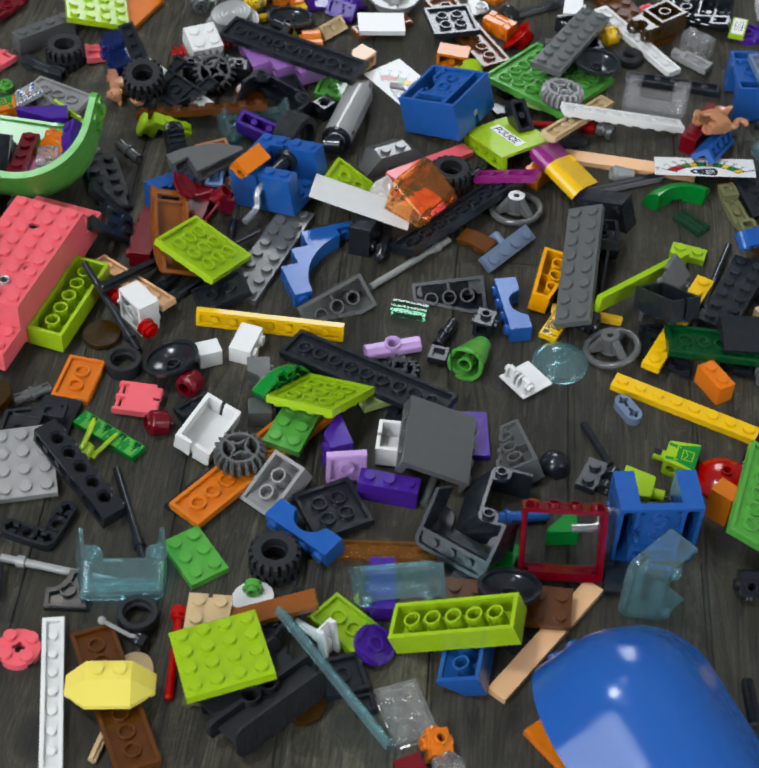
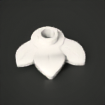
M467 0L473 16L483 15L489 11L486 2Z

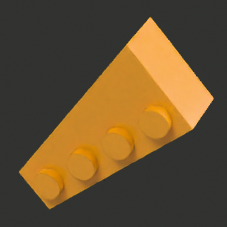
M548 247L544 248L527 309L545 314L557 297L563 252Z

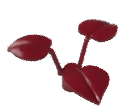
M177 170L174 171L173 181L175 188L184 198L191 200L193 196L198 197L211 193L210 199L216 205L203 219L206 223L216 209L227 216L233 212L236 202L235 197L231 196V191L226 185H221L216 190L212 188L196 193L194 182L185 174Z

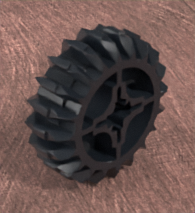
M180 121L165 123L163 132L166 153L169 154L186 148V137Z

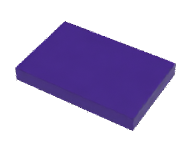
M459 411L476 417L477 433L474 436L476 446L472 453V459L490 460L487 412Z

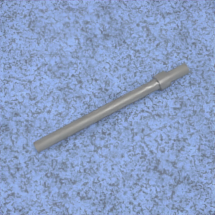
M446 237L439 242L437 241L432 247L422 251L420 255L409 259L369 283L368 288L373 290L431 254L440 252L444 246L451 243V239Z
M2 553L0 556V562L14 564L15 567L23 569L28 567L67 576L70 569L80 570L28 559L27 556L23 555L13 556ZM92 572V581L119 587L124 586L125 579Z

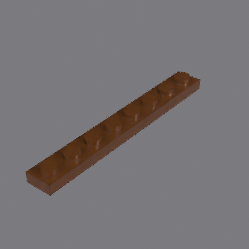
M255 99L254 102L239 100L237 103L224 101L217 105L210 102L205 103L204 106H198V104H189L188 107L174 105L172 108L159 106L151 110L148 107L140 108L135 116L136 121H138L143 112H147L148 119L151 120L154 112L179 118L241 113L243 109L249 112L267 111L268 101H264V99Z

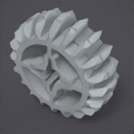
M550 78L541 87L540 98L546 106H550V108H556V110H561V102L582 105L584 100L582 86H579V83H574V80H568V78Z

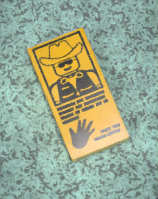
M555 310L540 330L538 336L552 343H556L565 328L555 327Z

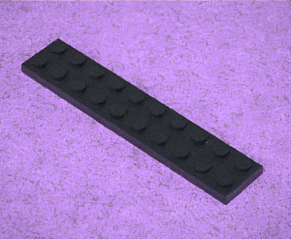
M235 16L218 33L224 41L349 85H353L369 67V62L238 16Z
M526 183L482 184L390 243L389 249L399 254L416 257L425 249L432 247L437 241L443 240L445 236L455 232L460 226L467 224L472 218L490 209L495 203L502 201L504 197L508 196L509 192L525 186Z
M302 329L279 351L281 358L323 376L374 386L375 392L372 397L402 410L411 395L450 409L458 401V394Z

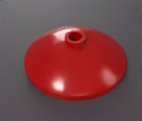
M724 457L710 458L703 461L696 469L702 495L708 499L711 488L722 477L738 486L743 465L733 459Z

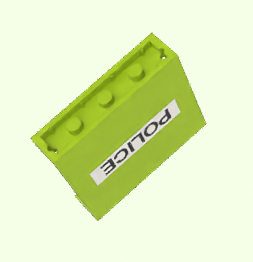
M507 116L475 127L464 137L465 145L498 170H507V158L529 151L536 145L539 147L549 143L540 136L541 132L537 129L518 133L509 124Z

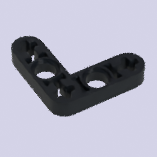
M72 501L61 502L44 528L12 518L5 519L0 524L1 535L5 539L44 552L53 551L76 518V505ZM56 523H61L63 525L59 529L52 528V526ZM27 532L34 533L30 538L23 537Z

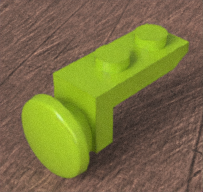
M143 112L136 126V134L138 136L146 134L154 138L158 129L164 131L165 123L180 120L154 112L151 120H149L148 113ZM180 121L185 137H191V124L186 121Z

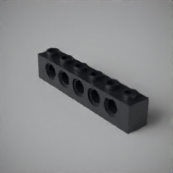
M53 419L34 429L33 441L102 528L124 517V501L116 496L110 483L104 481L98 468L92 466L88 456L80 451L77 442L68 436L62 424Z

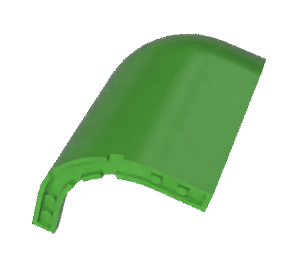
M90 93L80 132L68 150L53 162L34 170L23 172L0 171V194L15 197L20 195L27 198H35L36 195L45 197L65 190L83 176L96 155L106 117V105L100 93ZM0 115V133L12 134L13 141L17 145L22 134L26 132L40 134V139H44L45 131L50 128L63 132V123Z

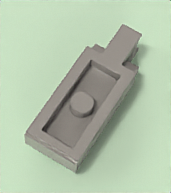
M677 48L672 49L670 58L700 74L705 75L713 68L712 62L688 50L683 52Z

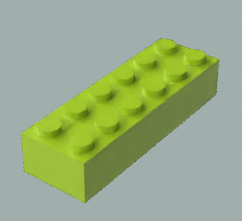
M75 255L28 324L29 343L64 353L100 297L81 263L88 261L100 282L111 278L109 264Z
M519 592L395 603L388 640L396 654L521 645L527 608Z

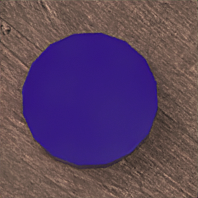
M748 23L743 41L734 40L744 45L758 44L759 27Z
M366 624L355 633L353 639L354 649L358 657L366 664L374 667L383 666L388 663L395 653L388 640L389 632L379 624Z

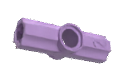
M388 336L384 342L363 345V351L365 356L374 360L380 358L388 360V357L395 358L396 354L400 357L403 354L421 352L422 346L419 336L402 339L397 336Z

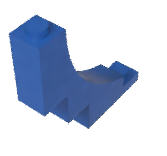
M351 221L301 231V247L291 249L292 264L281 266V281L295 308L312 299V289L309 283L311 273L320 260L339 248L340 241L349 239Z

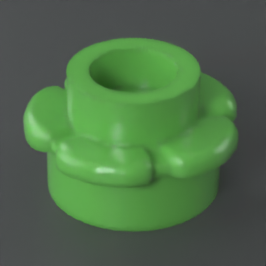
M2 79L0 81V92L6 94L13 91L14 84L9 79Z
M249 578L245 581L242 591L248 597H257L263 592L262 582L256 578Z

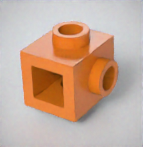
M429 726L419 737V749L423 752L425 764L445 762L454 754V741L452 735L449 734L448 727Z

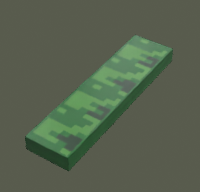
M87 410L73 421L75 428L86 433L92 418H96V425L90 437L101 444L114 433H118V436L107 447L132 463L146 451V446Z

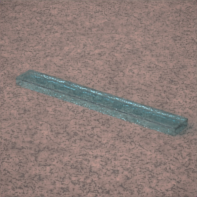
M278 606L273 612L383 748L390 751L395 746V743L287 610Z

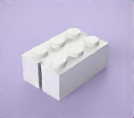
M207 392L175 434L173 446L187 455L192 453V458L208 466L213 459L212 452L216 448L215 442H220L218 437H224V433L230 434L232 430L234 431L239 424L241 412L226 403L221 416L220 411L223 401Z
M379 420L374 464L395 466L401 421Z

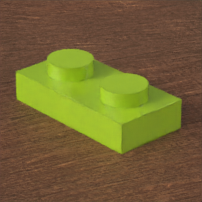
M673 241L669 258L674 253L678 254L686 250L690 253L688 263L703 266L707 254L706 249Z

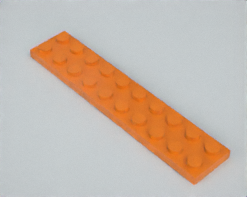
M322 415L310 439L331 423L334 418H324ZM273 421L256 434L257 437H261L263 440ZM266 447V461L275 449ZM281 452L282 454H284V455L287 456V457L290 456V454ZM215 466L170 501L169 507L192 526L201 528L240 497L256 475L250 473L248 478L245 475H242L240 479L237 475L231 478L230 474L224 475L223 471H218L217 466Z

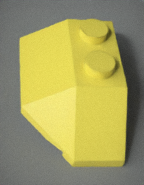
M133 660L86 661L66 675L64 697L70 699L84 710L131 709L149 697L151 698L156 695L157 674Z

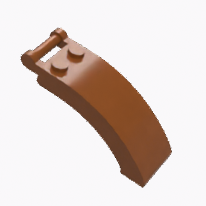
M151 186L149 190L151 241L159 271L166 274L197 277L198 275L189 271L184 265L175 261L174 258L154 245L157 237L189 219V201L181 196L178 191ZM157 195L178 198L179 201L160 199Z

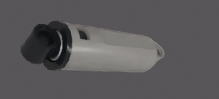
M357 79L353 85L348 84L322 134L324 153L341 155L342 152L350 147L373 100L371 81Z

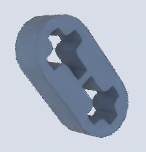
M624 394L616 396L614 401L615 411L628 425L638 426L643 416L640 408L629 396Z

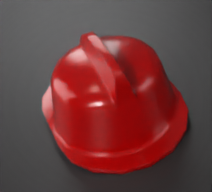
M528 21L524 22L514 35L503 45V49H507L512 45L518 49H524L530 45L534 34L529 28L530 24Z

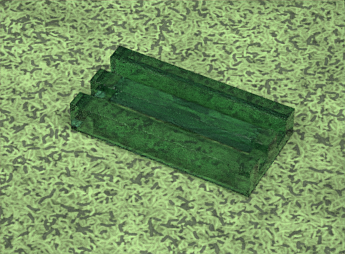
M685 208L682 212L679 211L677 215H673V221L696 237H700L710 230V225Z
M393 298L389 315L425 322L429 305Z

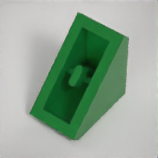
M564 514L547 529L544 543L547 545H577L579 532H571V524H578L577 515Z

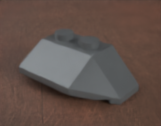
M394 138L366 147L359 164V170L365 177L371 178L383 174L385 170L387 171L392 166H403L422 159L424 156L416 147L405 140Z

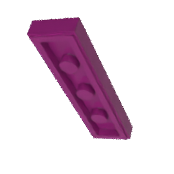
M541 169L479 170L472 179L474 184L536 183L542 173Z

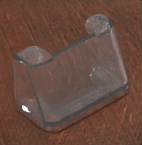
M627 73L622 106L626 111L673 119H681L685 116L691 89L690 82L679 81L674 85L673 92L641 88V77L638 74Z

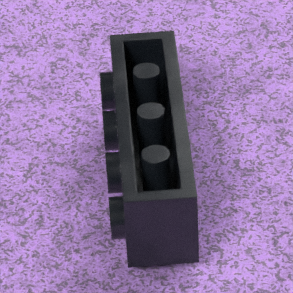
M184 56L187 65L183 68V77L189 81H196L198 78H194L193 74L198 72L193 71V68L198 66L194 62L200 63L201 61H199L198 56ZM230 57L227 61L231 59L234 61L230 66H236V69L232 70L236 72V75L231 77L235 79L234 82H242L248 77V58ZM217 59L209 60L205 65H213ZM222 61L220 70L228 74V67ZM215 68V70H211L212 76L215 73L218 74L217 68ZM202 69V78L205 79L209 73ZM216 78V80L222 82L224 78Z

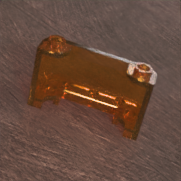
M423 157L395 179L391 186L385 209L421 228L424 224L430 222L432 218L431 211L442 202L445 205L453 204L457 195H455L456 191L430 159Z

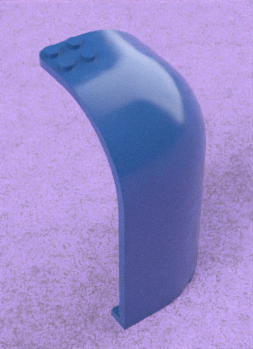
M627 625L599 630L578 640L573 639L565 645V649L547 657L548 660L538 666L533 673L532 692L538 715L550 742L566 768H759V739L715 670L697 648L668 630L648 625Z

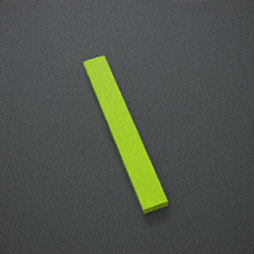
M686 250L678 253L685 266L690 255ZM670 258L598 294L594 304V311L599 313L635 294L636 286L656 283L657 279L663 276L665 272L664 267Z

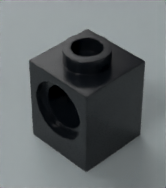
M328 94L323 95L313 101L314 109L312 115L323 122L331 118L338 101Z

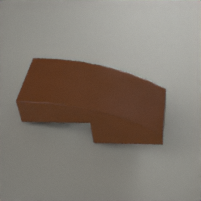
M468 228L456 238L459 245L470 246L473 252L486 254L497 245V242L489 236Z

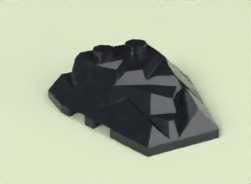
M672 0V3L687 12L686 23L713 31L726 32L730 30L735 0Z

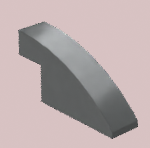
M202 144L176 150L166 154L168 166L173 173L175 170L181 172L191 168L200 182L229 168L238 157L244 154V149L241 146L229 144Z

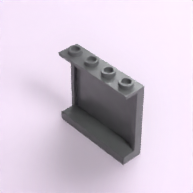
M411 395L403 407L394 471L403 473L406 468H410L458 485V493H461L466 487L470 486L472 481L470 471L474 463L472 453L476 446L474 442V436L477 433L476 417Z

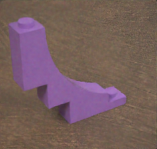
M238 45L242 58H248V68L251 73L255 70L263 69L278 79L295 74L302 85L319 81L321 78H328Z

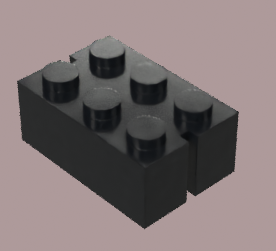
M666 282L636 286L634 308L641 310V313L650 314L654 319H661L669 325L699 319L700 296Z

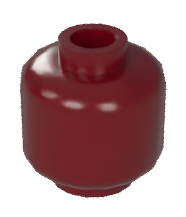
M193 369L187 370L176 380L178 392L188 398L194 397L205 385L203 376L200 372Z
M151 410L144 416V430H147L150 435L165 436L169 433L170 429H173L174 418L170 417L167 410Z

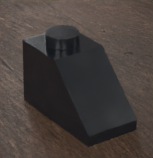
M525 98L509 101L504 107L509 124L518 133L534 130L535 128Z

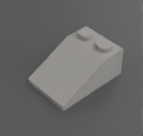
M275 449L239 498L265 516V513L281 498L289 503L292 502V495L302 492L313 476L304 467Z

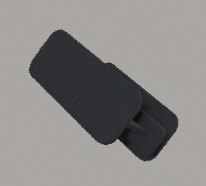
M277 637L267 639L266 644L277 679L199 701L201 712L204 714L210 713L213 716L206 724L207 734L211 738H215L222 733L235 746L236 754L239 757H244L277 734L281 729H284L298 715H301L309 707L323 699L326 693L325 674L322 671L314 672L311 669L313 658L309 652H304L293 660L280 648V640Z

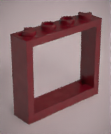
M528 498L527 500H522L517 569L530 572L539 580L602 583L609 514L607 505L601 502L585 504L580 501H570L568 503L556 499L540 501L536 498ZM528 512L599 516L595 567L524 562Z

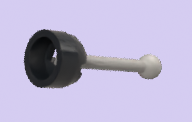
M104 616L98 617L97 621L100 625L105 624L130 638V643L135 649L142 650L149 635L139 631L131 634L107 621Z

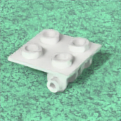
M529 361L517 367L513 364H507L504 368L505 373L499 376L523 400L552 385V382Z

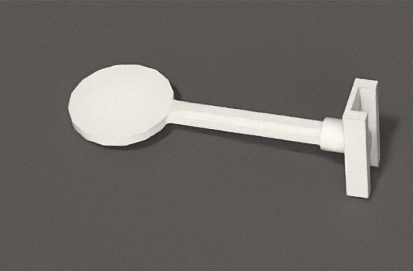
M262 582V594H259L257 597H248L242 591V587L245 585L243 583L232 594L233 607L235 609L273 599L275 597L273 589L267 583ZM329 617L319 628H315L299 618L291 624V626L311 636L317 642L320 659L329 658V654L333 650L337 653L341 651L337 622Z

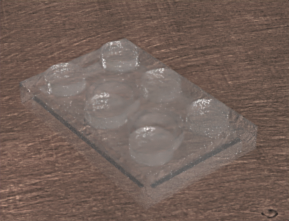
M416 678L374 689V697L396 750L419 744V737L426 728L436 725Z

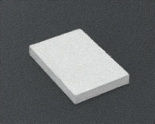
M358 13L359 35H405L403 13Z

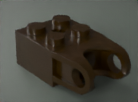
M664 0L643 9V13L632 18L627 24V31L632 34L641 33L640 40L643 43H650L685 29L687 12L670 0Z

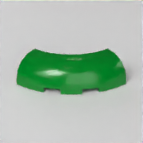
M693 183L666 184L647 194L641 205L654 211L670 204L672 200H680L681 202L702 206L709 198L710 188Z
M297 364L277 366L265 374L254 385L250 393L266 402V394L311 372Z

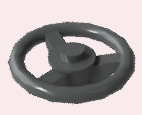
M514 190L509 192L508 196L504 197L499 205V202L492 205L489 211L497 222L507 226L520 227L536 222L542 216L544 206L535 195ZM525 199L530 200L536 205L537 210L534 215ZM507 212L512 216L522 215L526 219L513 220L502 217L499 214Z
M608 327L592 333L585 340L582 352L585 359L595 367L617 369L634 362L640 355L642 344L640 338L633 331L623 327ZM625 337H629L634 343V350L628 357L621 343ZM601 351L605 356H616L619 361L603 362L595 359L591 353Z

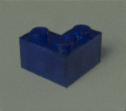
M117 28L100 35L99 47L101 51H99L101 59L106 61L107 69H116L118 76H121L124 67H127V63L132 61L125 51V40Z

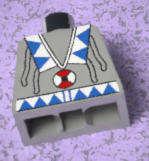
M36 82L24 84L21 89L15 92L16 107L51 105L44 90Z

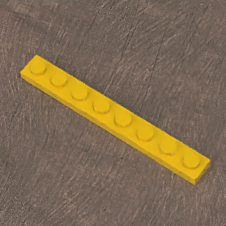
M697 275L687 292L700 296L701 306L712 289L714 281ZM690 322L676 323V325L689 326ZM664 328L641 363L642 368L656 374L660 372L669 357L667 356Z
M199 306L196 309V326L238 330L241 323L244 322L263 327L264 334L293 337L302 329L329 341L343 342L345 323Z
M617 373L610 384L609 390L627 395L632 399L749 444L752 440L756 441L759 435V427L623 374Z

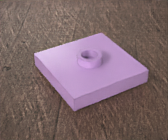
M367 449L326 452V483L347 476L351 482H357L361 468H367Z

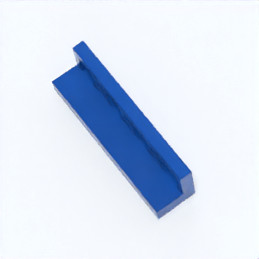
M730 131L723 135H709L691 154L692 160L704 155L709 166L715 164L734 143Z

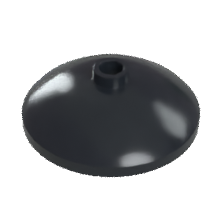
M279 6L267 12V20L270 24L273 19L290 23L294 26V30L298 31L312 23L313 15L310 11L301 7Z
M586 48L574 61L578 69L594 77L611 76L617 73L621 67V61L615 54L600 48Z
M185 339L164 342L147 353L143 360V368L148 375L156 378L178 376L195 364L199 356L198 347L194 342Z
M496 568L483 573L478 578L477 591L480 596L519 592L525 606H528L540 598L542 583L535 575L525 570Z

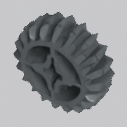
M215 49V54H212L211 50H209L210 55H206L203 52L204 58L198 56L201 62H194L198 66L193 68V71L198 72L193 74L194 78H198L195 81L196 84L204 80L201 74L202 69H204L214 79L224 78L216 89L218 93H221V87L226 91V84L229 87L232 86L229 80L235 81L231 77L236 75V72L232 71L236 69V66H230L234 63L233 59L227 61L230 55L227 54L223 57L224 51H221L220 55H218L217 49ZM217 59L213 65H205L207 61ZM222 61L228 67V74L220 70ZM215 68H217L218 74L215 73L212 76L211 70H215Z
M232 430L230 434L224 433V437H218L220 442H215L216 448L212 452L215 466H217L218 471H223L224 475L230 474L231 478L235 475L239 479L242 475L248 478L250 473L256 475L257 470H260L266 462L267 450L265 442L262 441L261 437H257L256 433L250 434L248 430L246 432L241 430L234 432Z

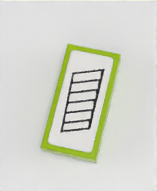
M734 17L728 38L743 41L749 20Z

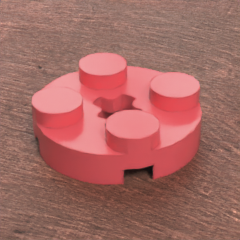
M27 629L6 630L0 638V662H2L3 666L9 670L20 671L27 669V665L33 662L35 664L41 657L42 646L38 634ZM16 647L25 648L21 649L20 652L15 651Z

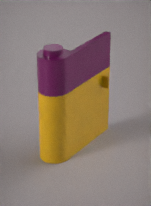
M549 142L539 147L536 145L529 152L531 154L529 158L571 200L576 199L585 188L598 183L576 161L577 159L570 155L558 142Z

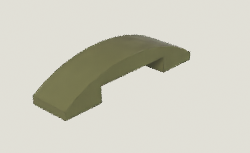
M733 182L719 184L717 189L723 209L735 229L742 231L757 227L755 219L749 218L739 201L740 193Z

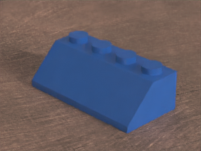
M496 646L444 650L436 680L437 684L464 696L487 695Z

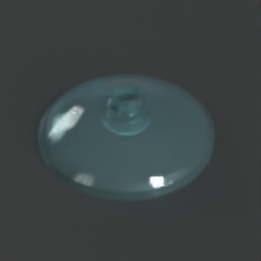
M554 341L545 343L535 350L532 357V365L555 384L577 382L585 376L588 369V361L583 351L567 342Z

